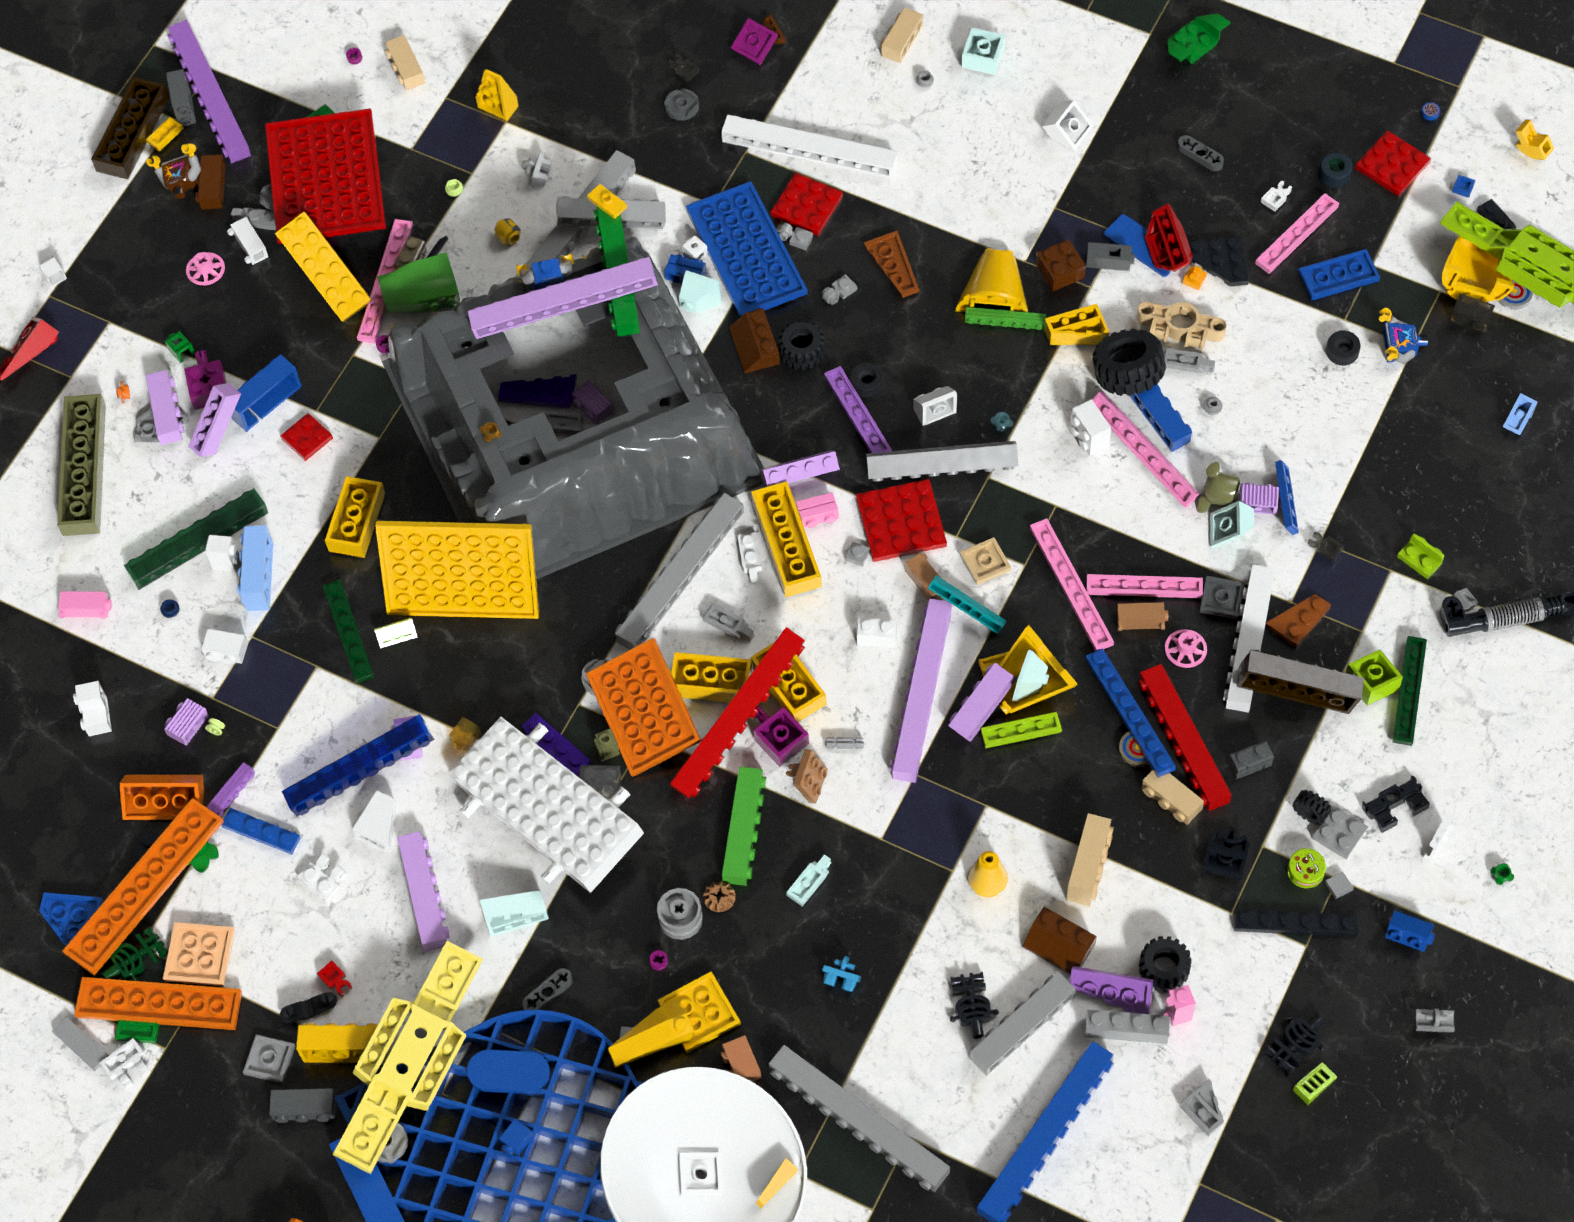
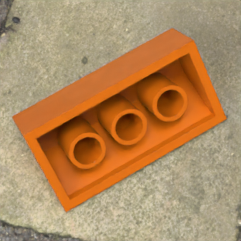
M125 775L120 782L122 819L174 820L192 798L203 805V775Z

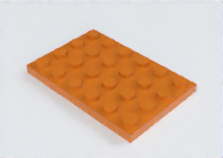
M655 638L586 673L631 776L634 777L702 741Z

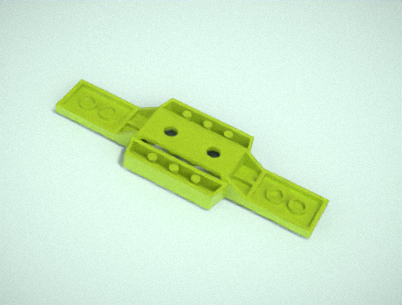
M1456 202L1442 218L1441 225L1475 244L1478 248L1492 254L1495 258H1498L1496 270L1502 275L1512 279L1559 308L1570 301L1574 304V250L1531 225L1523 229H1503L1459 202Z

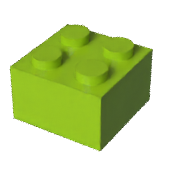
M1381 649L1349 663L1346 670L1347 674L1353 673L1364 678L1362 700L1367 706L1399 691L1403 676Z

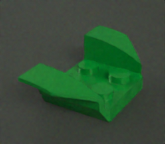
M1219 14L1195 17V20L1189 22L1167 39L1168 52L1180 62L1186 59L1193 64L1217 45L1221 30L1231 22Z

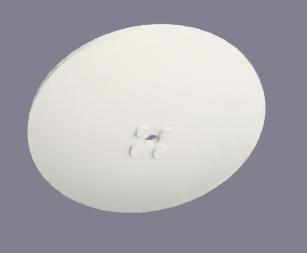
M688 1067L671 1070L649 1079L638 1086L620 1104L611 1118L602 1142L600 1154L601 1184L605 1199L616 1222H796L804 1203L807 1187L806 1158L802 1142L790 1117L778 1102L761 1087L748 1079L725 1070ZM787 1158L798 1171L760 1209L755 1202L782 1162ZM695 1171H704L705 1179H698Z

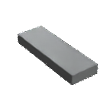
M68 1017L52 1030L53 1034L94 1071L101 1066L99 1062L109 1056Z

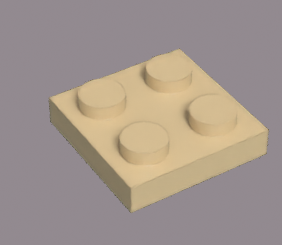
M994 537L960 552V556L976 585L1011 571V566Z

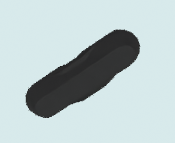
M326 992L305 1001L287 1005L281 1009L280 1018L286 1023H291L317 1016L324 1011L334 1008L337 1004V997L334 993Z

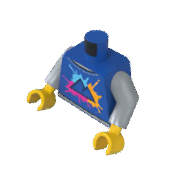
M572 254L562 255L563 263L558 258L532 263L530 270L527 269L526 263L524 265H516L517 276H520L526 285L531 284L532 291L567 281L566 277L572 274V264H574Z
M1383 308L1379 311L1382 314L1379 317V321L1386 322L1382 334L1387 363L1396 361L1405 364L1417 356L1419 346L1428 345L1427 335H1417L1414 325L1398 320L1392 316L1388 308Z

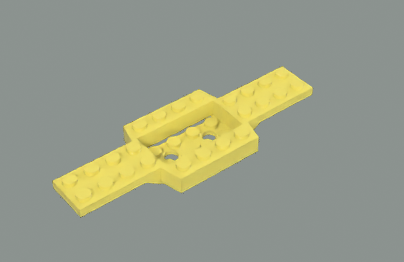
M446 941L414 1003L392 998L353 1071V1074L369 1087L335 1149L334 1156L371 1174L405 1107L428 1110L466 1037V1034L456 1027L451 1020L481 965L482 958ZM410 1012L411 1015L408 1018L402 1032L400 1033L380 1073L376 1074L387 1052L389 1051L395 1037L397 1036L403 1022L405 1021L408 1013ZM418 1028L425 1029L426 1037L422 1039L417 1038L415 1030ZM442 1030H445L444 1035L442 1036L433 1056L431 1057L423 1075L421 1076L412 1094L411 1089L418 1075L420 1074L428 1056L430 1055L439 1035L441 1034ZM400 1063L405 1064L408 1067L407 1073L399 1074L396 1071V1066Z

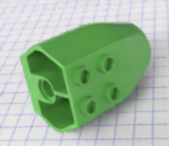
M447 252L408 263L391 273L377 276L388 313H423L428 311L431 313L439 311L442 307H455L457 303H460L458 288Z

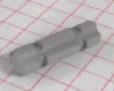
M827 737L826 748L853 749V747H856V749H863L864 738L837 737V739H834V737Z

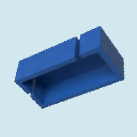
M282 355L271 360L264 369L259 370L253 378L243 383L238 389L241 395L232 414V420L245 432H248L259 422L247 410L248 408L262 420L302 387L296 368Z

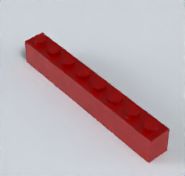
M1162 664L1140 672L1139 688L1141 691H1145L1148 705L1154 708L1156 720L1159 724L1162 723L1165 737L1167 740H1171L1173 752L1176 756L1180 757L1182 769L1185 773L1188 772L1191 786L1193 789H1197L1199 797L1204 801L1203 806H1206L1207 810L1211 811L1230 803L1232 794Z

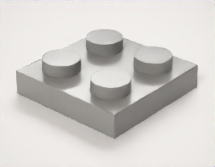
M1333 806L1327 819L1319 826L1312 839L1347 860L1368 826Z

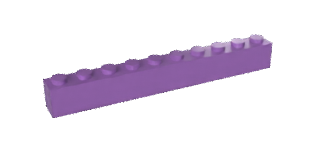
M184 20L169 26L170 34L167 36L170 44L175 45L173 49L176 56L181 57L179 62L182 69L186 68V77L189 82H193L191 84L194 94L198 93V102L201 107H205L203 110L207 120H211L209 124L212 131L217 132L215 137L218 144L223 145L221 149L224 157H229L230 162L234 163L251 156L244 136L188 21Z

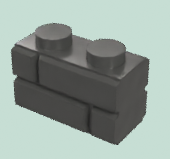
M1263 741L1229 754L1228 766L1234 778L1239 779L1260 771L1262 768L1265 769L1272 766L1274 756L1267 742Z

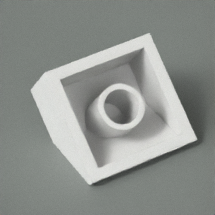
M1074 100L1060 102L1042 125V128L1052 140L1073 151L1077 149L1094 127Z
M948 386L937 388L933 392L921 394L913 399V409L922 426L956 413L957 393Z

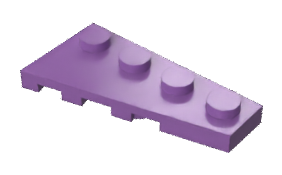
M1077 966L1071 968L1070 984L1076 991L1093 998L1102 999L1109 1005L1121 1007L1128 1013L1150 1014L1153 990L1152 979Z

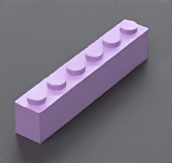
M421 831L397 837L423 949L427 952L442 948L447 939L450 938L448 927L443 926V921L446 920L444 909H439L438 903L442 902L439 890L435 891L434 887L437 884L435 872L431 873L430 870L433 862L431 855L426 853V849H429L427 838L422 837Z

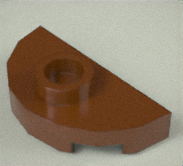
M772 15L767 16L762 26L778 35L774 44L786 43V39Z

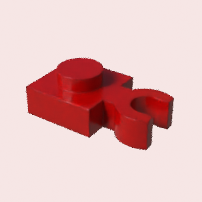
M332 960L317 973V976L330 990L336 986L337 993L341 997L344 996L341 990L342 987L347 986L350 990L353 989L348 980H343L346 977L345 973Z

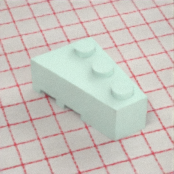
M540 890L480 900L490 936L549 919Z

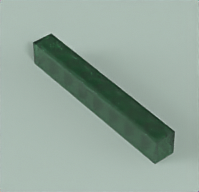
M254 488L246 491L240 497L227 502L225 506L212 511L208 516L195 521L191 526L178 531L174 536L163 540L159 545L146 550L142 555L129 560L123 566L137 589L140 590L204 552L209 535L229 537L243 529L244 526H248L268 514L266 504Z

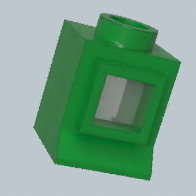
M180 331L176 334L172 333L167 337L165 341L166 346L179 363L183 362L180 353L186 349L189 350L191 355L195 354L192 344Z

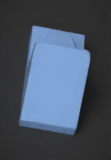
M1520 393L1503 427L1521 435L1529 418L1532 417L1538 401Z

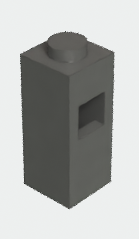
M1088 242L1086 267L1130 271V264H1134L1135 253H1131L1132 246Z

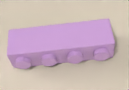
M167 370L147 374L146 381L156 433L160 444L164 445L183 440L182 433L185 431L182 421L179 422V417L182 416L179 406L176 407V402L179 401L176 391L173 392V387H176L173 376L170 377Z
M229 383L213 386L188 447L200 457L216 454L241 393Z
M830 450L759 470L765 488L786 481L791 483L840 469L835 451Z
M996 663L986 669L984 678L974 685L973 693L970 697L967 696L961 703L962 708L958 713L955 712L949 720L950 724L948 726L970 742L1017 680V678Z

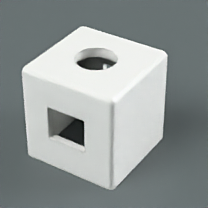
M693 236L682 245L683 255L688 259L703 260L708 256L707 245L696 236Z
M55 257L39 265L44 278L51 287L67 279Z

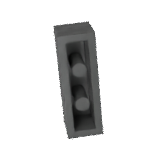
M333 1088L271 1090L269 1114L273 1121L278 1123H286L288 1120L308 1122V1120L312 1119L327 1122L329 1119H335L336 1094Z

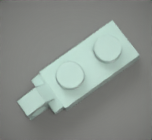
M824 855L818 863L815 861L810 863L789 888L786 895L803 907L829 873L827 868L831 864V859Z

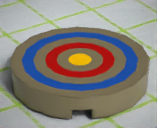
M1127 732L1123 735L1119 743V754L1122 760L1133 767L1150 765L1131 733Z

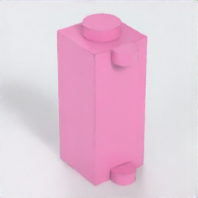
M61 591L58 605L59 618L101 617V619H105L108 617L109 610L112 609V600L109 599L106 592Z
M1189 985L1169 990L1165 1006L1166 1013L1163 1016H1170L1172 1026L1192 1020L1196 1002Z

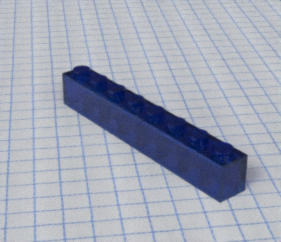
M418 714L284 789L282 794L290 810L296 816L304 815L313 807L324 804L331 797L342 794L347 788L360 784L363 779L376 775L385 767L394 765L397 760L410 756L413 751L428 746L435 739L425 720Z

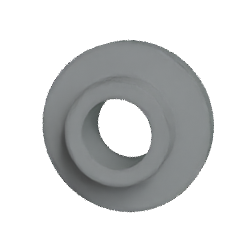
M921 71L916 78V82L920 87L927 88L933 84L934 77L929 71Z
M1210 397L1205 400L1204 410L1209 415H1217L1221 412L1223 405L1220 399Z

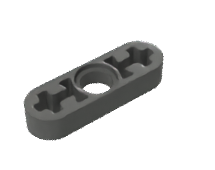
M1184 135L1179 138L1178 150L1212 171L1222 169L1224 158L1221 154L1191 136ZM1201 150L1204 151L1206 154L1204 156H1199L1196 154V152Z
M564 968L557 970L527 995L522 1003L524 1010H543L561 995L573 982L570 971ZM560 976H562V977L567 976V977H566L567 981H566V982L560 981L559 977H560ZM550 987L553 989V994L548 997L543 996V989ZM529 1002L535 1003V1004H536V1008H533V1007H530V1008H529L528 1003H529Z

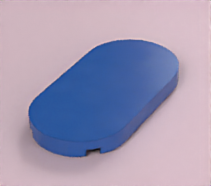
M483 1050L475 1054L469 1061L467 1075L472 1085L480 1091L531 1094L536 1093L548 1083L550 1068L547 1060L536 1052Z

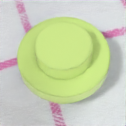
M457 179L449 180L445 186L446 193L450 196L460 195L463 191L462 183Z

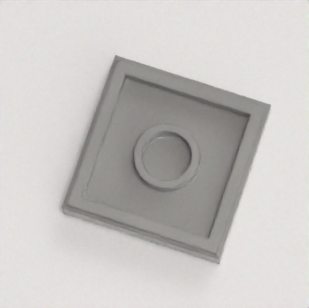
M256 1034L243 1074L283 1084L296 1045L291 1042Z

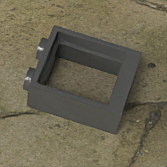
M184 69L167 72L171 103L177 121L183 126L195 124L196 117L192 95Z

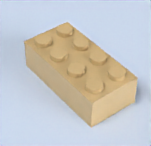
M1088 813L1069 880L1066 901L1090 907L1091 900H1096L1103 867L1107 860L1108 848L1113 837L1114 827H1111V819Z

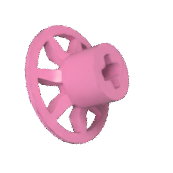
M206 252L196 254L186 267L188 279L197 285L213 284L222 277L225 271L223 259L217 254ZM213 258H216V259H218L220 262H218V263H213L212 261H213ZM221 267L220 273L218 274L213 268ZM190 270L196 271L193 277L190 275ZM210 273L216 278L208 281V274ZM202 274L204 277V282H199L196 279H198Z
M1182 629L1173 632L1167 638L1165 653L1173 664L1183 668H1191L1199 665L1205 659L1207 645L1204 638L1197 632ZM1172 640L1177 646L1169 649L1168 646ZM1200 642L1203 645V651L1196 648ZM1179 651L1180 654L1176 661L1174 658H1172L1170 653H1176ZM1193 653L1202 655V657L1194 662ZM1184 656H1187L1191 664H1183L1180 662L1182 661Z

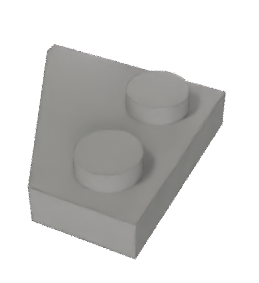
M1210 1079L1204 1082L1179 1105L1208 1137L1224 1123Z

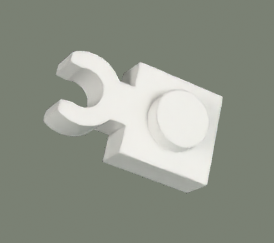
M1284 181L1279 182L1277 190L1272 187L1261 198V203L1275 212L1286 201L1292 187L1289 186L1287 189H1283Z

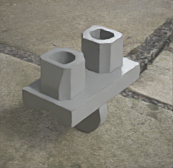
M540 151L535 163L531 157L529 160L522 162L521 167L525 170L524 173L529 175L532 172L529 186L533 187L535 183L545 185L548 174L540 172V169L549 172L553 161L544 157L545 152Z
M1434 1008V1010L1416 1009V1031H1455L1454 1011L1439 1010L1438 1008Z

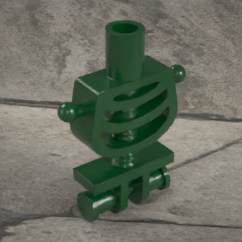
M152 927L143 931L144 936H147L145 941L139 933L135 935L142 945L141 949L137 950L133 945L123 943L110 956L114 964L101 972L105 979H114L122 974L125 980L138 981L136 977L145 971V962L142 957L146 953L149 954L155 964L159 961L154 953L158 952L160 958L168 955L164 942L158 941L160 937L153 932ZM126 951H132L133 953L129 955ZM137 959L139 960V965H138V966H136V964H135V962L137 961Z

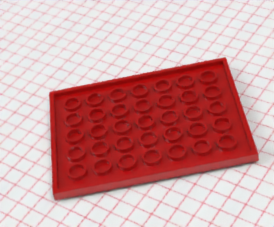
M371 108L265 124L276 232L303 212L307 213L325 238L386 229ZM277 237L278 244H283Z

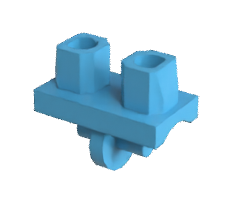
M845 956L843 961L835 960L834 965L841 967L840 970L824 965L823 983L835 986L837 976L844 977L841 989L853 992L856 983L861 980L862 976L846 972V969L854 971L855 968L854 964L849 963L848 956Z

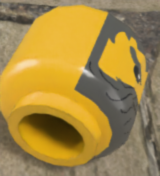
M506 218L496 223L494 234L504 245H513L519 241L521 230L513 220Z

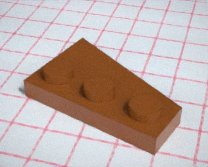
M1314 594L1266 622L1265 627L1297 648L1330 609L1331 604Z

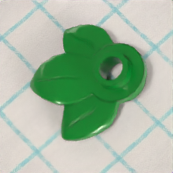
M207 841L188 865L192 864L199 873L205 872L209 867L210 859L219 858L217 847Z

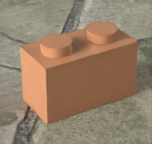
M746 1036L722 1044L723 1052H721L723 1062L724 1064L728 1063L731 1069L728 1072L737 1074L751 1082L761 1079V1071Z

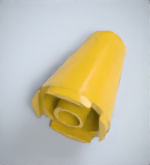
M985 851L975 861L968 873L969 886L976 894L983 897L997 896L998 893L1006 888L1008 873L995 852Z

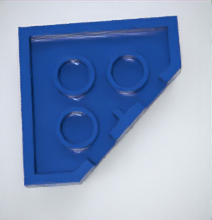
M43 892L39 911L63 944L67 946L103 904L104 900L102 897Z

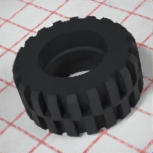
M1124 329L1118 333H1111L1109 337H1104L1102 342H1099L1093 351L1092 360L1096 380L1104 390L1112 394L1116 393L1120 396L1123 394H1127V396H1132L1135 393L1141 394L1145 390L1152 389L1153 385L1156 386L1165 374L1166 364L1161 341L1152 333H1147V331L1142 329L1140 331L1137 329L1126 331Z

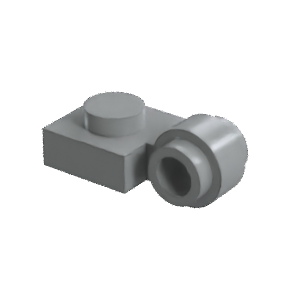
M783 223V225H780L777 232L782 241L790 239V245L807 250L813 238V232L798 227L793 232L790 224Z
M845 274L832 283V288L827 287L823 290V299L828 304L831 303L833 305L839 300V296L844 300L855 292L857 285Z

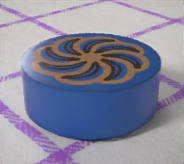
M1432 102L1426 103L1422 108L1421 114L1426 120H1436L1440 114V107Z

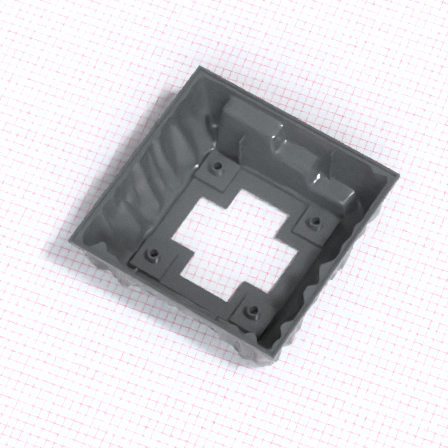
M632 236L625 239L628 262L650 257L658 283L657 286L634 292L640 333L632 334L631 337L648 369L614 382L628 413L558 441L544 411L512 425H507L480 369L513 356L514 352L504 332L476 339L471 329L468 311L476 307H483L496 301H503L513 296L526 294L532 291L531 284L526 285L521 278H509L502 285L494 284L491 286L488 295L463 298L462 302L455 306L454 311L431 312L418 325L408 322L396 323L389 332L390 358L382 361L383 367L458 523L531 524L536 580L714 505L716 499L721 498L724 493L734 497L763 484L759 469L764 467L750 439L746 435L743 425L740 423L736 410L730 405L727 396L720 387L651 256L643 249L640 241ZM595 247L589 251L586 259L579 258L574 260L572 274L567 276L566 279L573 280L606 269V267H602L601 261L604 251L600 252L599 247ZM612 299L577 309L576 312L583 326L614 315L610 314L608 304L612 302ZM488 422H495L498 430L502 432L501 438L492 439L491 442H485L484 436L479 432V429Z

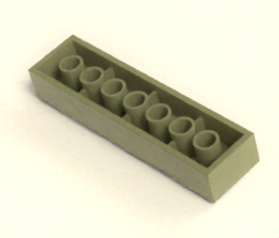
M101 394L64 396L57 526L63 536L100 533L106 404Z

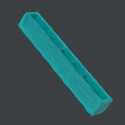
M936 575L928 586L929 590L979 621L996 634H999L1004 627L1005 619Z

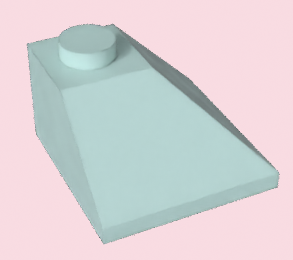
M686 270L679 295L680 308L688 312L698 313L720 305L722 302L720 281Z
M1237 501L1210 513L1211 547L1214 548L1243 536L1254 526V509L1241 501Z
M1031 650L1027 652L1012 701L1017 702L1039 693L1042 685H1047L1049 675L1046 674L1048 666Z

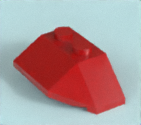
M1169 204L1153 211L1145 236L1152 260L1156 268L1175 272L1190 264L1193 256L1183 226Z

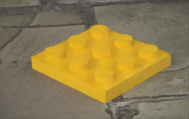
M712 972L658 999L660 1007L677 1002L686 1012L694 1030L692 1039L681 1043L686 1053L741 1025L738 1016Z

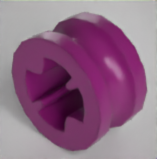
M350 48L346 52V57L350 64H359L363 59L358 48Z
M381 335L376 339L377 350L380 353H389L387 335Z
M661 950L654 951L650 955V966L656 971L666 968L668 964L667 954ZM655 958H663L662 964H659V962L654 963Z

